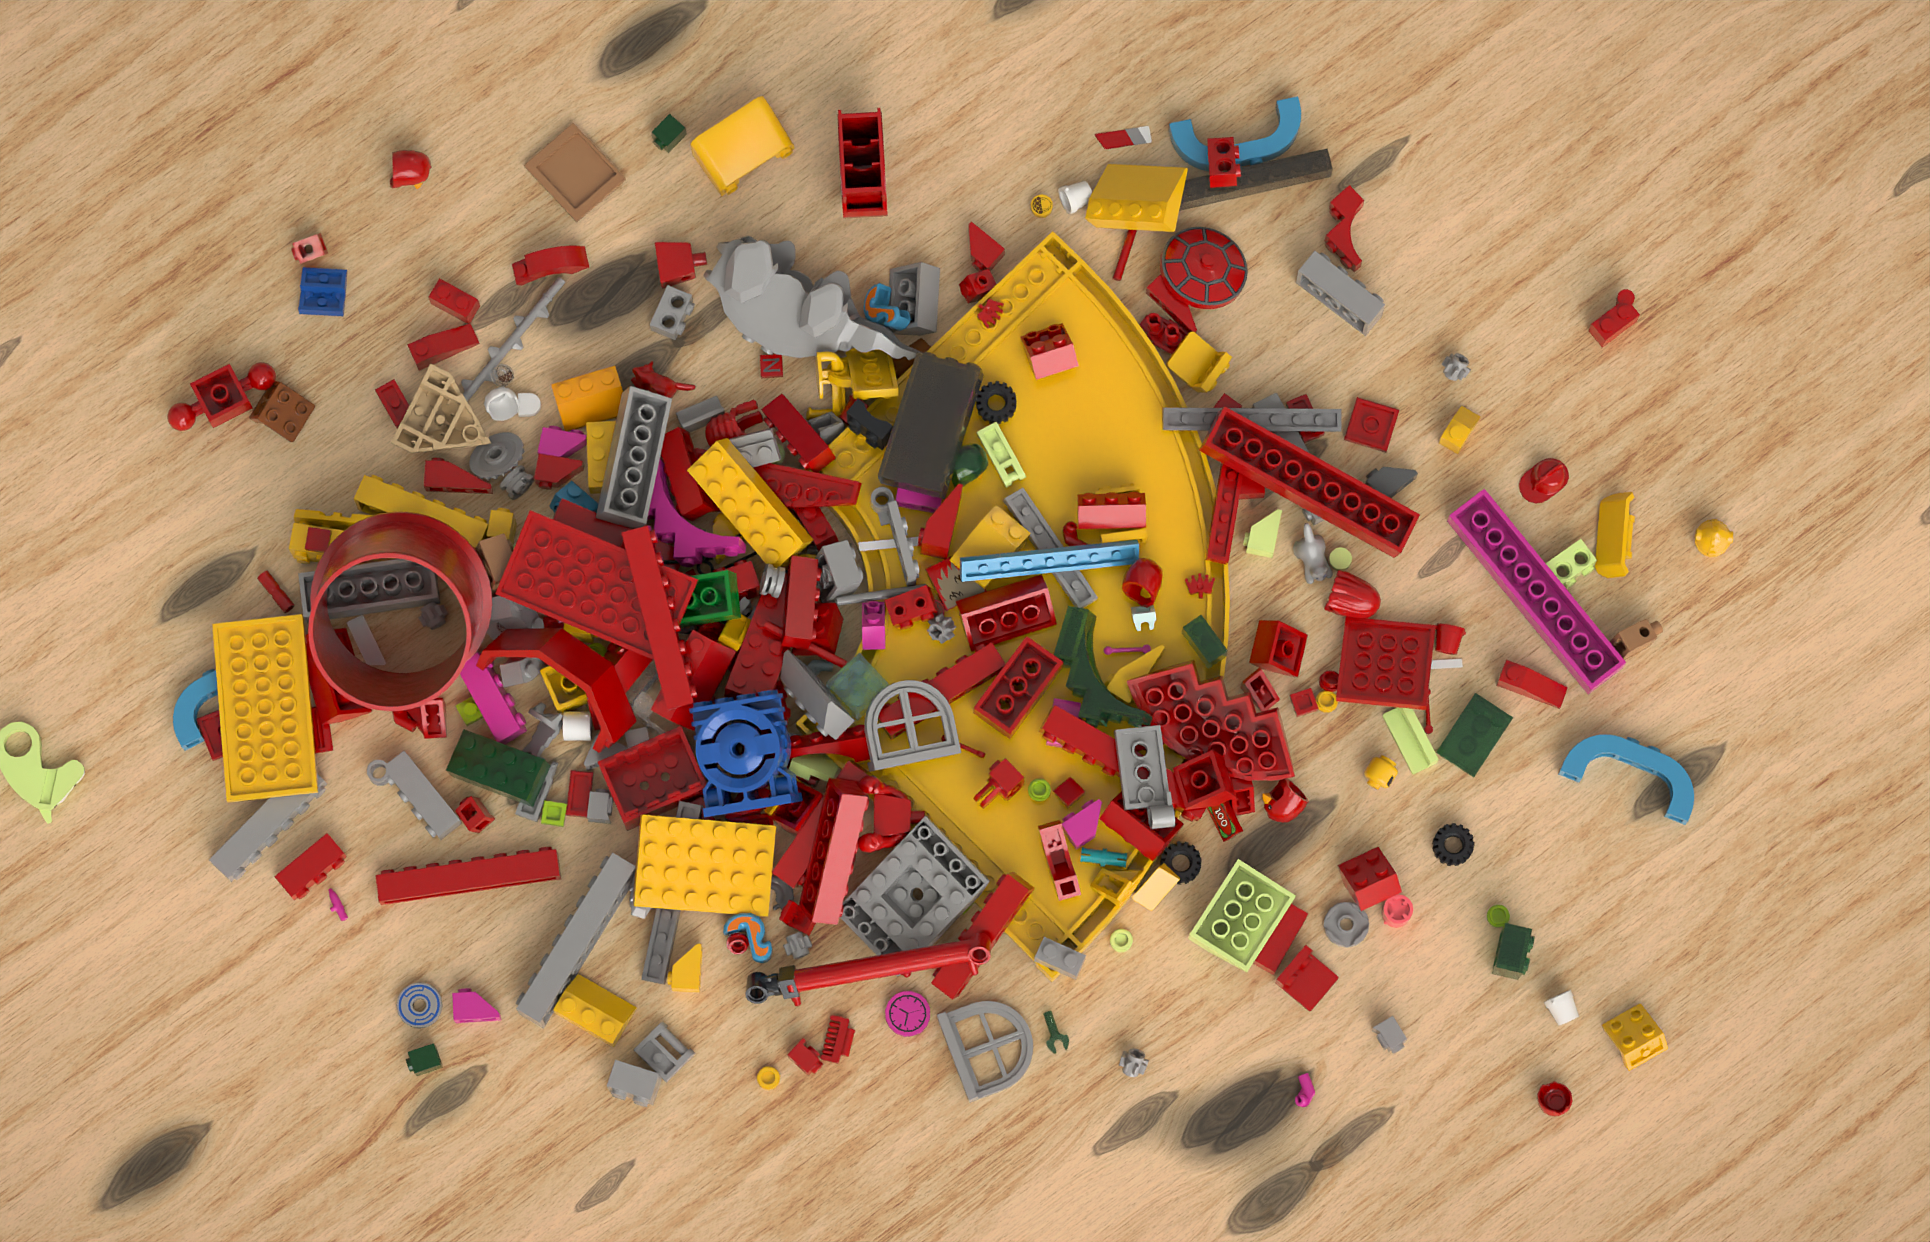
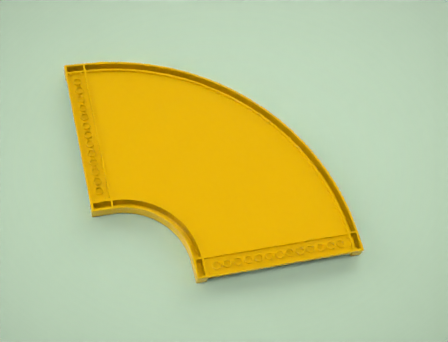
M1052 231L925 353L927 355L925 361L920 362L917 360L897 379L898 396H892L891 398L879 397L867 408V411L879 420L887 421L893 426L891 434L894 437L883 450L878 447L874 449L865 441L866 437L862 434L856 435L847 427L828 445L836 459L818 472L862 483L856 505L827 507L848 531L859 551V542L894 539L890 524L881 526L878 513L871 507L872 492L878 487H886L892 492L894 500H896L900 475L905 476L906 473L917 475L920 479H924L928 456L937 459L944 467L946 473V484L944 483L941 504L958 484H963L948 557L955 554L995 505L1016 521L1003 501L1004 498L1021 488H1024L1063 547H1069L1064 542L1062 532L1063 527L1069 521L1076 523L1078 539L1088 545L1101 543L1099 529H1078L1077 494L1094 493L1098 491V488L1104 486H1111L1112 489L1121 488V485L1126 483H1133L1134 486L1139 485L1140 493H1145L1147 542L1139 543V558H1148L1155 561L1163 571L1161 589H1159L1153 604L1156 612L1154 629L1150 630L1149 623L1143 622L1141 623V631H1137L1133 622L1131 607H1139L1140 605L1128 598L1122 590L1124 575L1131 565L1080 570L1098 598L1077 611L1052 573H1043L1042 576L1048 587L1057 625L994 644L1004 662L1007 663L1025 637L1028 636L1062 660L1063 668L1012 738H1007L973 714L974 706L997 677L996 675L949 704L954 715L959 742L986 754L984 758H980L976 754L960 748L961 753L870 772L885 784L894 786L905 793L908 799L912 801V810L925 811V816L990 880L982 894L974 901L981 910L986 905L983 902L990 892L994 893L998 888L996 883L1003 874L1007 875L1008 873L1015 872L1035 888L1004 931L1033 961L1044 937L1082 953L1114 919L1157 860L1156 858L1154 861H1151L1142 855L1138 849L1126 842L1114 830L1108 828L1100 819L1098 820L1095 838L1082 847L1095 850H1103L1104 848L1110 852L1127 853V860L1117 859L1126 861V868L1106 864L1103 867L1098 863L1080 862L1081 855H1091L1081 854L1082 847L1076 850L1064 833L1081 895L1059 901L1046 862L1038 826L1060 820L1062 824L1064 822L1062 819L1072 812L1077 814L1083 810L1081 807L1092 799L1094 802L1098 799L1102 802L1100 818L1110 802L1122 789L1118 776L1114 775V777H1111L1101 771L1102 767L1096 764L1093 766L1087 764L1082 760V756L1077 753L1070 754L1060 747L1046 745L1047 740L1038 731L1052 708L1054 698L1081 703L1080 709H1084L1083 721L1114 739L1115 730L1138 728L1090 695L1089 692L1095 686L1105 693L1107 687L1104 684L1110 674L1115 675L1119 669L1143 656L1144 653L1118 652L1106 655L1103 651L1106 646L1111 648H1134L1149 645L1151 650L1163 645L1165 646V651L1152 672L1194 660L1200 681L1222 676L1224 679L1230 609L1228 564L1205 560L1216 487L1206 454L1199 451L1202 442L1198 432L1195 430H1162V408H1187L1183 397L1156 348L1132 314L1107 284ZM988 299L1004 303L1003 307L998 306L1003 310V313L996 312L1001 319L993 318L996 324L993 325L987 322L989 328H986L983 322L978 319V314L982 311V309L978 308L979 304L985 306ZM1063 323L1073 342L1079 366L1036 380L1020 337L1031 331H1039L1048 328L1050 325ZM954 376L973 391L975 400L922 462L916 465L897 450L895 445L896 437L902 430H906L909 427L910 421L915 414L922 412L927 400L932 396L935 397L939 392L941 384ZM995 381H999V384L1006 383L1007 387H1011L1013 393L1015 392L1016 411L1013 417H1009L1007 422L1002 421L998 425L1026 475V478L1013 481L1012 485L1007 488L1004 486L996 468L977 436V431L991 424L988 420L984 421L983 417L979 416L976 408V397L978 392L981 391L982 386H987L989 382L994 384ZM993 395L988 399L987 403L989 408L998 411L1004 407L1005 400L999 395ZM1011 465L1008 468H1006L1005 471L1007 474L1013 472L1014 469ZM984 469L982 478L978 479L973 471ZM879 496L876 502L880 505H885L888 499L884 496ZM898 507L900 516L905 517L907 522L908 535H906V538L919 537L921 527H926V522L933 513ZM1028 538L1020 551L1036 549ZM913 546L912 560H917L920 571L919 578H916V585H928L932 590L934 599L940 601L925 569L944 559L922 555L921 547ZM896 548L859 551L866 572L869 592L907 587ZM1201 573L1202 580L1204 581L1207 574L1210 583L1214 577L1212 593L1210 595L1203 593V599H1198V593L1190 595L1185 583L1186 578L1191 583V576L1194 575L1197 581L1198 574ZM1041 574L995 578L986 586V591ZM1142 588L1141 596L1150 598L1149 592ZM886 599L874 600V601L885 602L884 600H886ZM885 604V649L863 650L861 640L849 667L829 690L855 720L848 728L860 724L864 725L869 704L877 693L888 685L905 680L921 682L928 678L930 681L937 676L936 673L942 668L948 667L949 669L956 665L955 661L964 655L969 657L975 653V651L971 652L957 606L944 613V617H951L956 626L953 631L955 636L941 644L939 640H932V637L929 635L927 629H929L931 624L928 621H916L912 627L904 630L894 627ZM1027 667L1028 673H1035L1036 667ZM1014 685V690L1017 692L1022 691V685ZM899 694L891 697L886 703L890 702L892 704L896 702ZM1134 700L1132 701L1129 707H1126L1125 705L1121 704L1123 707H1125L1133 714H1135L1143 721H1145V718L1141 714L1139 708H1137ZM1001 703V709H1009V703ZM805 714L796 722L797 729L803 735L819 731L816 728L819 724L817 722L814 724ZM941 716L927 718L914 726L918 747L942 742L941 737L944 735ZM883 727L877 728L882 754L910 748L906 732L890 740ZM1166 744L1163 745L1167 769L1174 772L1173 767L1187 762L1186 758L1176 753ZM1141 750L1139 753L1145 756L1146 750ZM825 753L841 770L849 760L855 762L853 758ZM1006 758L1024 776V786L1010 800L1005 801L998 795L987 807L982 809L979 806L980 803L994 789L978 802L973 798L988 784L986 780L989 778V768L997 760L1001 762ZM871 760L856 762L869 772L867 763L871 762ZM1071 777L1083 788L1085 795L1067 808L1053 791ZM1035 779H1044L1051 787L1050 796L1044 801H1035L1028 794L1029 784ZM866 794L874 802V794ZM1174 809L1175 817L1179 819L1181 812ZM1102 868L1107 870H1144L1119 907L1090 887V884ZM1035 962L1036 967L1051 982L1061 974Z

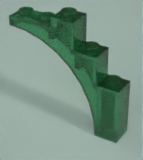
M1068 606L1054 655L1063 661V667L1070 668L1066 687L1072 691V695L1083 698L1078 716L1095 728H1098V725L1107 727L1108 721L1114 723L1126 721L1134 727L1150 726L1153 717L1143 710L1130 707L1117 700L1100 677L1093 652V632L1097 616L1089 609Z

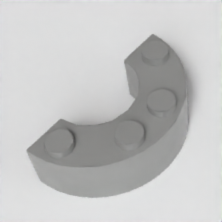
M501 596L492 598L491 619L500 623L505 629L544 628L543 620L535 610ZM509 657L504 664L500 665L503 688L532 681L540 673L544 662L539 658Z

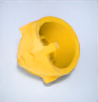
M1718 519L1707 520L1696 528L1694 536L1695 545L1704 556L1717 557L1723 554L1730 543L1733 542V531H1730L1727 525Z

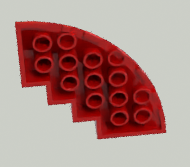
M1194 660L1172 665L1127 680L1132 698L1149 726L1160 725L1162 741L1176 753L1186 758L1187 761L1214 750L1224 757L1230 778L1248 781H1272L1295 777L1278 707L1256 713L1250 691L1228 697L1223 677L1218 676L1200 681Z

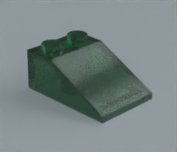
M1475 693L1436 753L1474 778L1512 722L1513 717Z

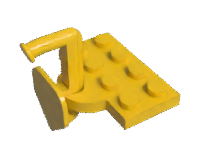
M852 348L849 351H845L846 357L840 358L834 352H816V382L819 399H823V384H831L832 409L816 410L808 407L806 420L814 419L831 411L839 418V415L845 408V387L852 388L854 399L867 400L869 398H891L892 396H898V384L892 357L879 349L860 352ZM831 361L827 369H822L821 362Z

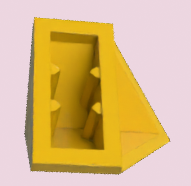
M1102 868L1090 884V887L1119 907L1144 870H1107Z

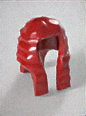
M753 399L749 402H744L737 405L736 408H731L730 412H725L723 415L719 414L717 417L712 418L705 427V437L708 445L711 447L716 441L746 435L745 429L762 423L764 418L760 411L745 415L737 419V421L735 419V416L758 409L757 401Z

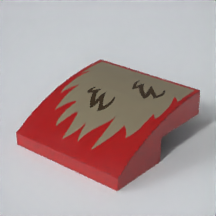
M952 556L925 569L934 590H936L941 603L944 605L945 611L956 607V601L987 592L986 588L983 589L975 581H961L960 569L949 561Z

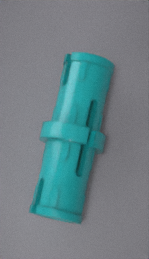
M1082 847L1081 854L1091 856L1081 855L1080 862L1098 863L1103 867L1106 864L1126 868V861L1117 859L1127 860V853L1110 852L1104 848L1103 850H1095Z

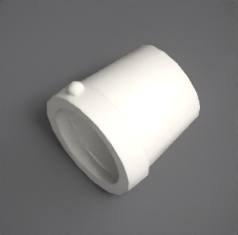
M1086 181L1062 186L1058 189V193L1064 209L1068 214H1072L1088 204L1092 190Z
M1571 990L1544 1002L1558 1026L1579 1017Z

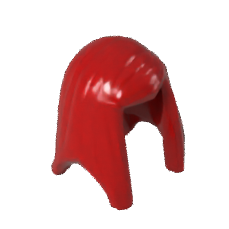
M1338 570L1331 589L1332 592L1329 594L1324 608L1325 611L1353 618H1369L1373 616L1381 604L1380 594L1377 589L1349 572Z

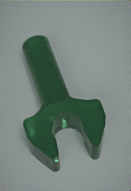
M1052 1011L1043 1013L1050 1033V1039L1046 1042L1048 1050L1056 1054L1054 1043L1061 1041L1065 1051H1067L1069 1045L1068 1035L1059 1033Z

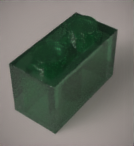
M1202 615L1183 627L1182 634L1208 669L1227 656L1228 650Z

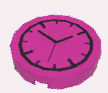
M902 991L888 1001L885 1009L886 1022L889 1028L897 1035L903 1037L918 1035L928 1026L930 1007L926 999L920 994L912 991Z

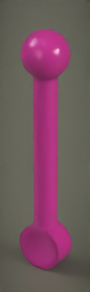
M1149 645L1134 648H1111L1106 646L1103 651L1106 655L1118 652H1143L1146 654L1151 651V647Z

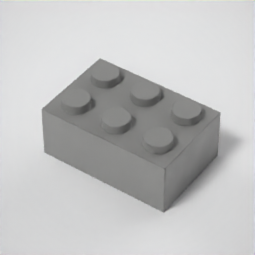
M848 540L823 546L814 558L818 559V568H821V578L816 583V588H820L819 597L821 603L837 604V597L853 595L862 582L863 573L861 568L856 565L855 550L853 546L849 545Z

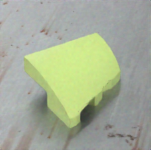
M807 754L793 758L789 770L796 774V776L809 780L812 775L828 782L829 778L834 779L839 766L826 754Z

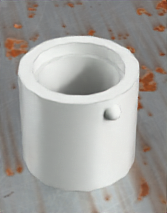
M564 711V741L592 740V717L590 711Z

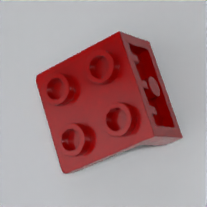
M1305 945L1276 979L1275 984L1310 1012L1339 977L1313 956V950Z

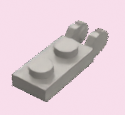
M553 761L550 765L551 767L534 806L531 807L519 802L515 813L517 816L534 822L538 821L544 806V800L546 801L552 786L558 763Z

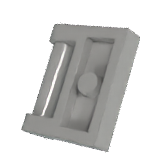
M662 1021L634 1051L656 1073H659L661 1078L667 1083L695 1055V1052L691 1048L688 1050L667 1029L668 1026ZM659 1035L681 1055L678 1060L656 1040Z

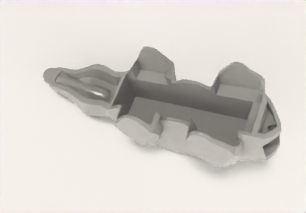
M748 235L730 242L718 243L717 249L722 256L713 270H706L704 277L718 290L723 310L737 330L743 333L742 338L750 343L756 341L762 345L761 349L770 355L775 353L803 358L816 356V352L849 351L852 348L860 352H869L879 349L896 359L906 356L908 360L917 358L920 362L926 360L927 355L900 342L889 328L863 319L858 314L851 298L850 283L846 273L842 271L833 272L826 278L816 281L813 286L808 276L800 271L791 270L795 263V246L791 241L769 244L765 240L757 241Z

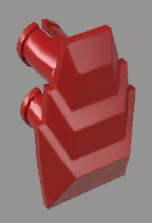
M1157 313L1146 314L1139 324L1147 334V337L1153 341V345L1170 354L1174 353L1189 333L1171 319H1164Z

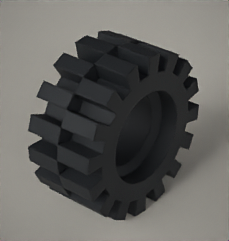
M995 381L994 384L989 382L987 386H982L981 391L978 392L976 397V408L979 416H982L984 421L988 420L990 424L994 422L1001 424L1002 421L1007 422L1008 418H1012L1016 411V394L1004 382L1003 384H999V381ZM999 395L1004 398L1005 405L1001 410L995 411L989 408L987 402L991 396Z
M1456 823L1446 824L1436 833L1432 849L1435 852V857L1439 858L1442 864L1459 866V864L1465 863L1473 853L1475 841L1473 842L1474 837L1469 833L1470 830L1468 828H1463L1464 825H1456ZM1452 836L1459 838L1462 842V849L1457 853L1447 851L1445 848V840Z
M1178 841L1176 844L1172 843L1168 848L1166 847L1161 856L1160 865L1165 863L1180 878L1177 884L1181 885V883L1187 884L1196 878L1201 869L1202 859L1194 845L1191 846L1188 842L1181 843V841ZM1177 855H1185L1190 861L1189 868L1185 871H1177L1172 865L1173 858Z

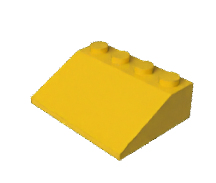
M1108 164L1089 198L1085 219L1096 228L1175 232L1188 169L1185 167Z

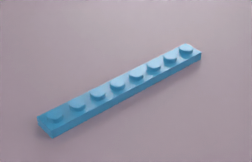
M1138 540L961 557L960 579L962 582L1132 565L1139 559Z

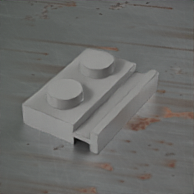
M772 428L729 439L752 467L781 460Z

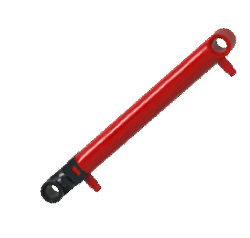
M975 933L967 940L796 969L795 965L780 967L779 973H773L768 976L762 972H754L747 978L745 995L747 1000L754 1004L765 1002L768 996L783 995L784 999L791 998L794 1005L798 1007L801 1005L800 992L933 968L967 963L971 974L976 976L979 973L978 965L986 964L990 960L991 939L984 933Z

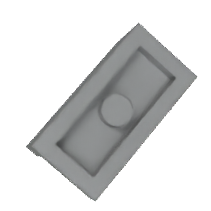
M714 396L678 411L676 415L682 429L690 433L706 426L712 418L717 417L719 414L723 415L725 410L721 406L718 397Z

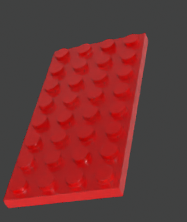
M530 510L495 594L654 660L626 549ZM661 565L662 573L667 574L670 587H666L668 596H672L675 603V609H672L673 616L678 618L679 623H681L698 579Z

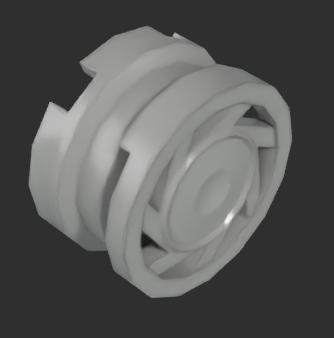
M519 465L503 479L500 488L502 490L506 489L509 493L508 496L515 500L529 489L534 482V477L531 474H527L524 471V467Z
M772 564L765 565L759 594L766 595L768 593L772 597H779L784 582V567L779 566L775 568Z

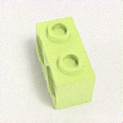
M1580 539L1549 560L1546 565L1564 587L1568 589L1577 582L1575 578L1581 574L1586 576L1595 569L1593 566L1597 559L1582 539ZM1578 555L1583 556L1586 563L1578 564L1574 557ZM1563 568L1567 571L1568 575L1560 577L1556 570Z

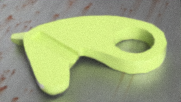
M24 722L10 723L0 730V769L13 790L22 799L39 809L43 818L49 824L52 822L51 810L62 803L83 778L85 768L77 760H71L57 769H43L41 737L35 728ZM16 732L27 733L32 740L30 751L21 757L10 756L6 750L8 738Z

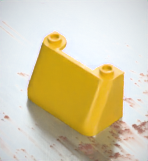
M763 96L757 97L697 136L690 144L693 157L721 196L726 193L730 195L738 189L737 185L740 178L772 157L785 159L795 149L785 129Z

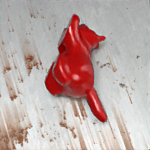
M653 361L632 369L635 377L631 381L635 387L668 398H672L677 390L690 391L696 388L693 384L675 382L667 376L657 374L653 370Z

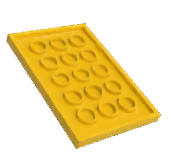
M640 815L633 906L728 914L752 913L756 916L768 917L776 826Z

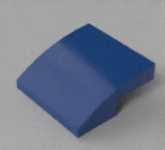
M303 267L300 283L299 314L343 317L347 270Z

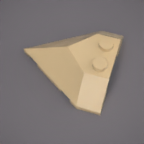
M430 364L391 443L410 453L486 445L491 444V441L481 428L478 419L457 387L452 375Z

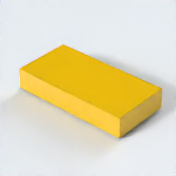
M741 614V618L727 620L718 641L738 651L747 633L751 619Z

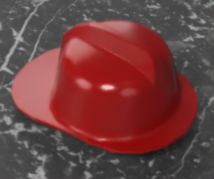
M1546 458L1538 462L1521 477L1519 489L1522 497L1528 502L1535 504L1549 500L1568 483V469L1560 460L1554 458Z

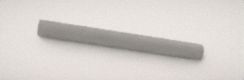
M926 584L837 597V604L840 606L892 598Z

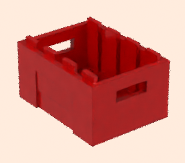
M681 726L598 761L602 775L627 831L640 826V815L658 816L678 807L679 801L691 803L701 796L704 798L703 789L706 786V782ZM668 773L670 778L667 781H663L661 775ZM647 782L649 784L648 789L642 790L640 788L641 783Z

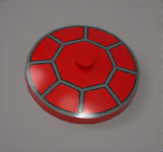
M1191 227L1177 232L1166 243L1160 257V273L1168 290L1177 299L1195 308L1217 309L1230 304L1239 296L1247 280V263L1241 249L1230 237L1215 229Z

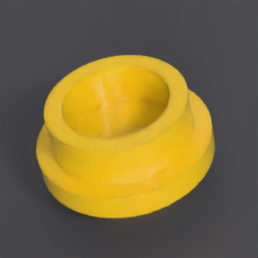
M1324 690L1316 696L1315 700L1321 712L1330 713L1336 709L1338 701H1336V694L1334 692Z

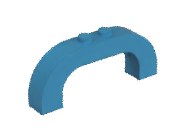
M1298 96L1276 102L1275 108L1279 126L1272 135L1258 140L1234 144L1239 145V159H1235V162L1240 164V169L1242 166L1247 165L1251 167L1260 166L1263 162L1281 156L1292 146L1298 135L1301 122V107ZM1191 119L1169 123L1170 139L1177 154L1189 165L1200 170L1209 171L1208 148L1196 138Z
M215 669L204 672L202 674L203 677L191 683L181 693L176 702L173 713V726L176 737L184 751L205 741L196 719L200 707L207 700L218 695Z
M1604 734L1582 740L1572 748L1565 758L1558 775L1580 783L1587 765L1599 757H1610L1660 777L1667 784L1670 791V802L1664 817L1686 825L1694 805V789L1691 779L1677 761L1660 753V749L1653 746L1644 747L1639 745L1640 742L1634 738L1627 737L1624 739L1619 736Z

